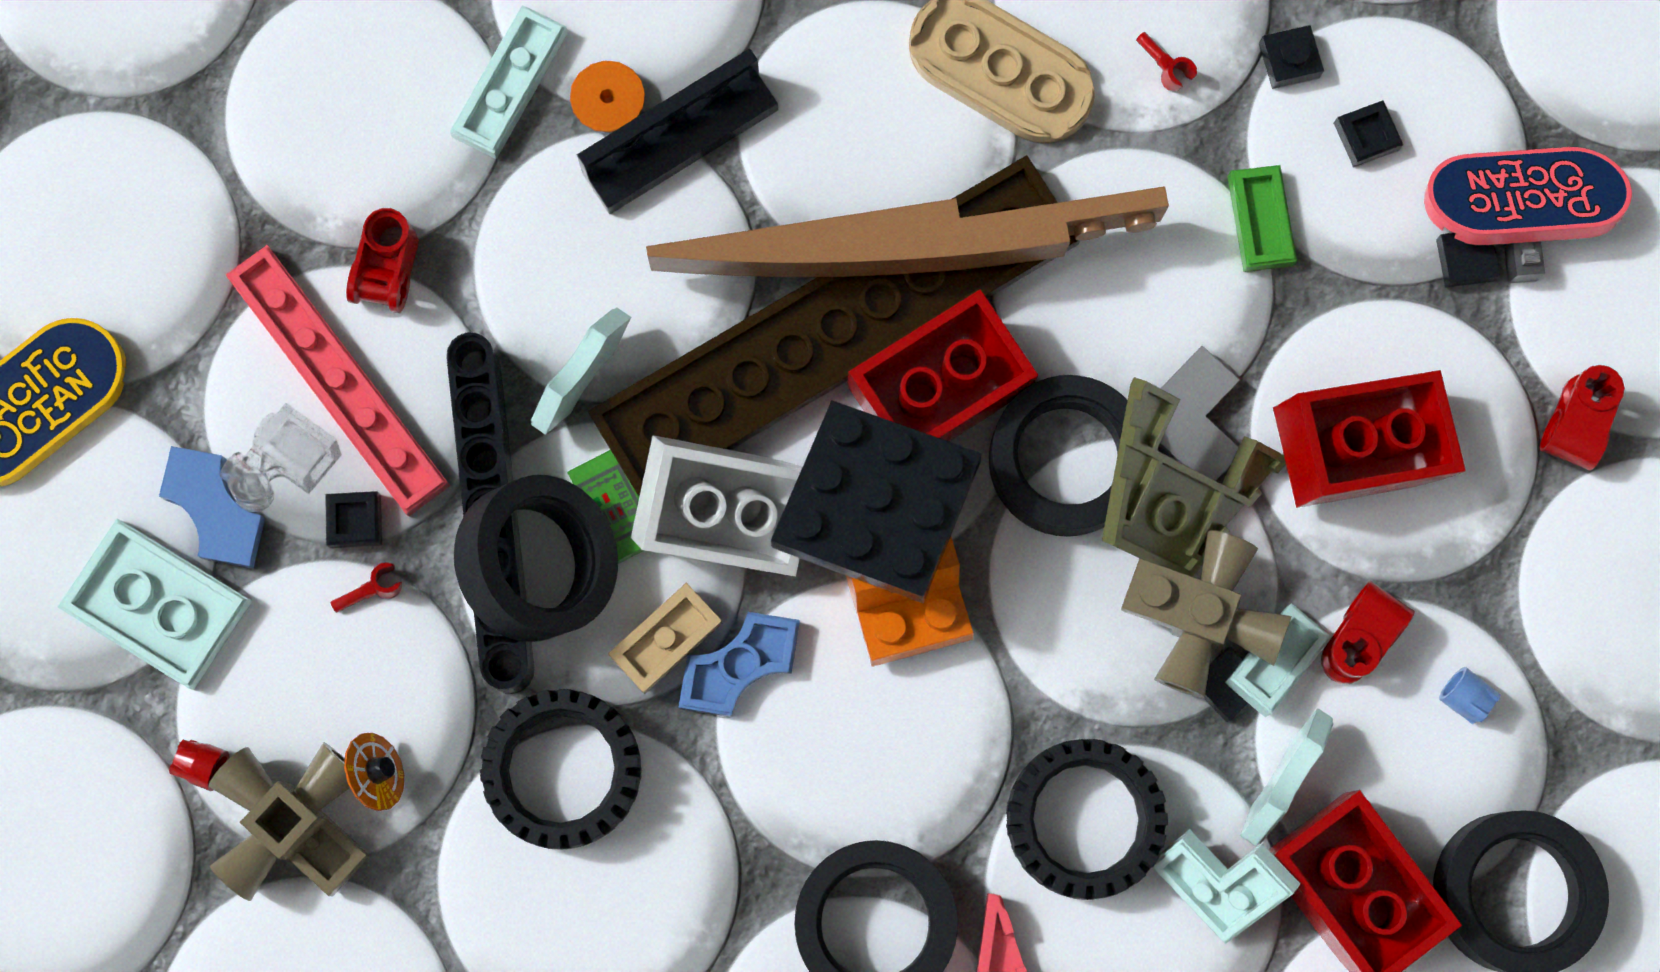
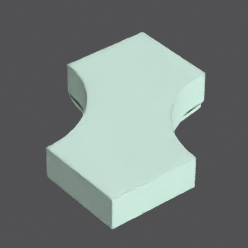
M616 307L588 328L569 361L547 384L531 419L533 427L546 435L571 414L587 385L600 368L614 355L631 316Z
M1317 708L1291 740L1276 771L1252 804L1240 834L1242 838L1255 846L1258 843L1261 844L1287 813L1306 775L1324 752L1334 724L1331 716Z

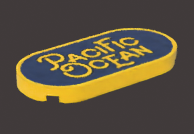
M80 318L54 321L42 327L0 360V487L10 485L23 478L105 413L120 397L125 384L123 378L125 375L124 368L127 369L126 356L117 339L100 325Z

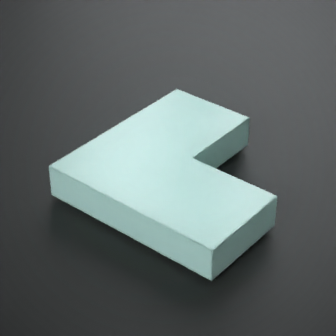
M1190 829L1158 855L1159 859L1153 867L1225 944L1293 895L1301 884L1262 843L1227 869Z

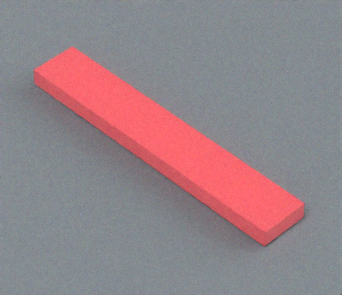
M268 245L226 274V277L408 517L451 486Z

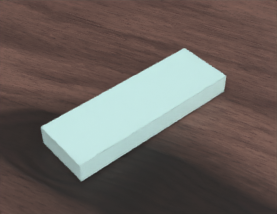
M522 5L451 128L452 138L497 159L568 34L566 26Z

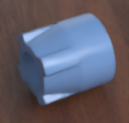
M1463 667L1447 682L1440 693L1439 700L1471 724H1474L1475 722H1482L1488 717L1489 712L1500 699L1501 694L1467 667Z

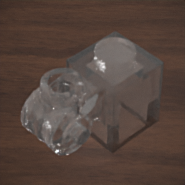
M285 403L276 414L271 412L262 419L255 430V439L252 441L253 446L245 455L241 452L233 454L222 467L220 477L227 481L231 494L242 509L248 512H259L268 508L274 500V490L270 483L272 479L285 477L310 494L342 454L337 439Z

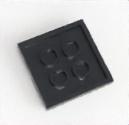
M831 400L771 538V546L776 550L924 604L981 463L982 453Z

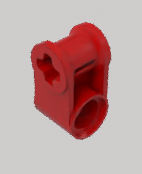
M381 208L373 211L366 218L356 258L348 276L346 298L349 303L359 304L361 300L389 306L390 311L395 313H401L404 309L410 288V275L418 249V237L414 228L399 211L392 208ZM392 227L402 228L401 238L396 244L392 246L380 245V238L387 229Z
M1605 365L1591 366L1566 382L1562 388L1554 414L1543 433L1540 451L1587 470H1592L1596 467L1607 447L1610 429L1624 396L1625 387L1623 379L1616 370ZM1586 385H1593V390L1587 388ZM1592 395L1598 397L1599 400H1592Z
M1369 581L1353 600L1343 616L1344 620L1324 647L1321 655V666L1324 673L1332 681L1339 684H1351L1370 674L1378 666L1388 649L1406 629L1415 611L1372 581ZM1349 647L1356 652L1353 658L1356 664L1352 667L1344 662L1348 655L1345 650Z

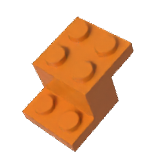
M952 537L949 539L924 604L846 575L872 667L973 640L974 633L959 587L960 563Z

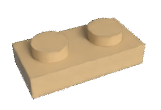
M686 582L613 648L608 655L636 686L646 694L723 623Z

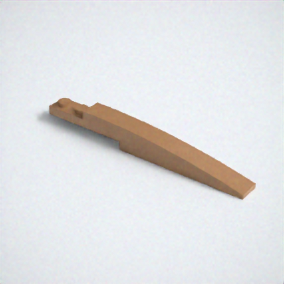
M1163 186L960 218L957 200L954 198L646 246L651 271L754 277H846L950 271L1064 257L1070 244L1069 236L1075 235L1076 240L1084 241L1099 238L1105 235L1106 230L1125 227L1126 232L1129 233L1146 231L1154 228L1157 225L1156 222H1161L1169 207L1166 188Z

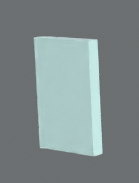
M117 518L57 607L188 689L194 690L252 600Z

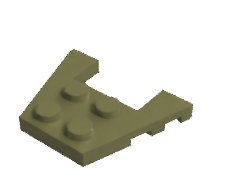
M1134 377L1129 389L1102 541L1137 558L1193 577L1203 565L1208 531H1219L1228 534L1230 531L1226 527L1243 505L1248 507L1253 505L1262 494L1258 487L1271 471L1278 474L1286 465L1283 454L1265 444L1244 436L1221 484L1166 456L1157 449L1181 399L1145 380Z

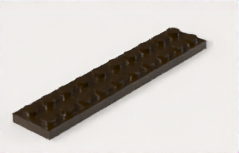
M1027 155L954 197L957 200L960 218L1058 203ZM1075 235L1069 236L1070 244L1067 251L1079 245L1080 240H1076ZM1055 258L938 272L817 277L588 410L589 416L638 497H640L653 435L731 450L847 382L848 371L981 289L985 297L989 298Z

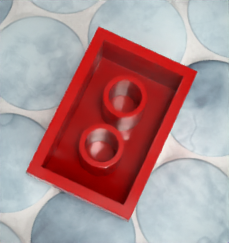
M980 289L848 371L847 386L864 412L950 442L1010 403L1017 394L1034 383L1038 373Z
M1441 370L1297 393L1273 407L1296 508L1402 490L1443 480L1466 471Z
M1361 790L1343 793L1268 849L1301 883L1294 894L1291 895L1292 899L1349 972H1402L1462 926Z

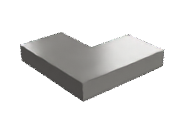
M1203 346L1160 388L1181 400L1158 447L1168 457L1216 481L1231 465L1239 447L1215 426L1206 415L1240 380Z

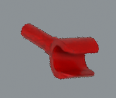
M1146 32L1141 33L1137 37L1136 41L1163 70L1161 82L1164 88L1169 91H1179L1183 87L1181 82L1175 78L1173 69L1181 70L1185 77L1190 80L1196 77L1197 67L1191 59L1186 57L1173 59Z
M385 562L374 567L371 572V581L330 602L333 610L337 613L375 595L385 599L397 596L402 589V582H398L389 588L381 587L377 583L379 577L393 571L395 565Z

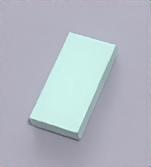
M1292 603L1281 612V615L1292 617L1275 665L1272 666L1249 652L1225 682L1265 718L1275 710L1332 638Z

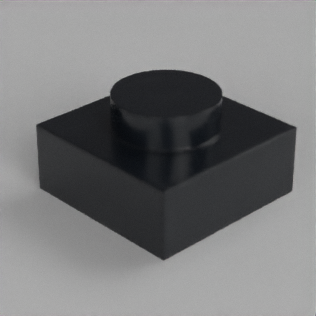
M1311 25L1262 36L1259 47L1272 89L1318 79L1323 74L1324 68Z

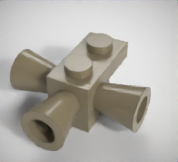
M1208 531L1201 580L1139 558L1121 610L1171 628L1172 635L1180 637L1154 678L1155 681L1182 693L1205 698L1212 649L1222 653L1227 639L1272 666L1275 665L1292 616L1240 609L1238 607L1241 594L1233 591L1258 550L1255 545L1227 533Z
M323 742L297 786L277 781L274 784L249 747L239 750L230 757L215 773L209 783V787L250 811L239 823L252 835L210 865L214 874L237 895L247 901H251L277 858L290 860L325 894L334 896L370 856L321 810L350 788L344 769L345 757Z

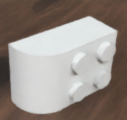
M653 435L631 538L642 550L796 577L800 558L772 548L771 538L802 466L768 457Z

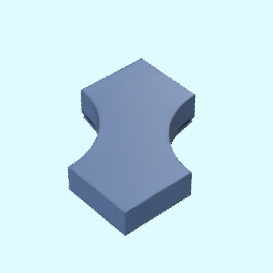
M171 446L159 497L181 506L192 518L199 537L198 557L204 560L254 569L265 518L262 515L247 511L233 497L227 483V459L222 455Z
M748 612L741 631L727 646L710 654L687 655L679 709L731 717L738 698L753 682L771 674H792L800 620Z

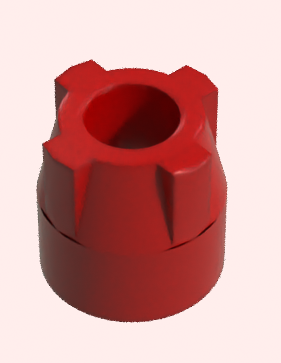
M183 739L178 745V750L169 767V773L185 779L190 784L213 791L209 787V783L220 767L230 758V754L226 750L207 743Z

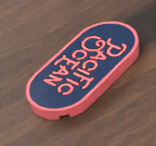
M1562 147L1473 153L1454 156L1435 168L1425 190L1424 205L1433 224L1442 231L1445 227L1449 231L1456 233L1454 238L1467 244L1496 245L1583 239L1604 235L1616 226L1630 205L1632 189L1625 172L1613 160L1590 149Z

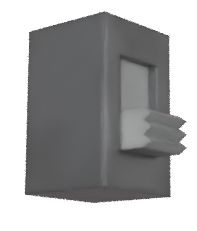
M1541 241L1503 244L1508 283L1537 281L1545 274Z

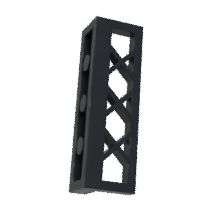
M749 48L576 155L583 176L610 215L778 111V102L759 76L758 59Z

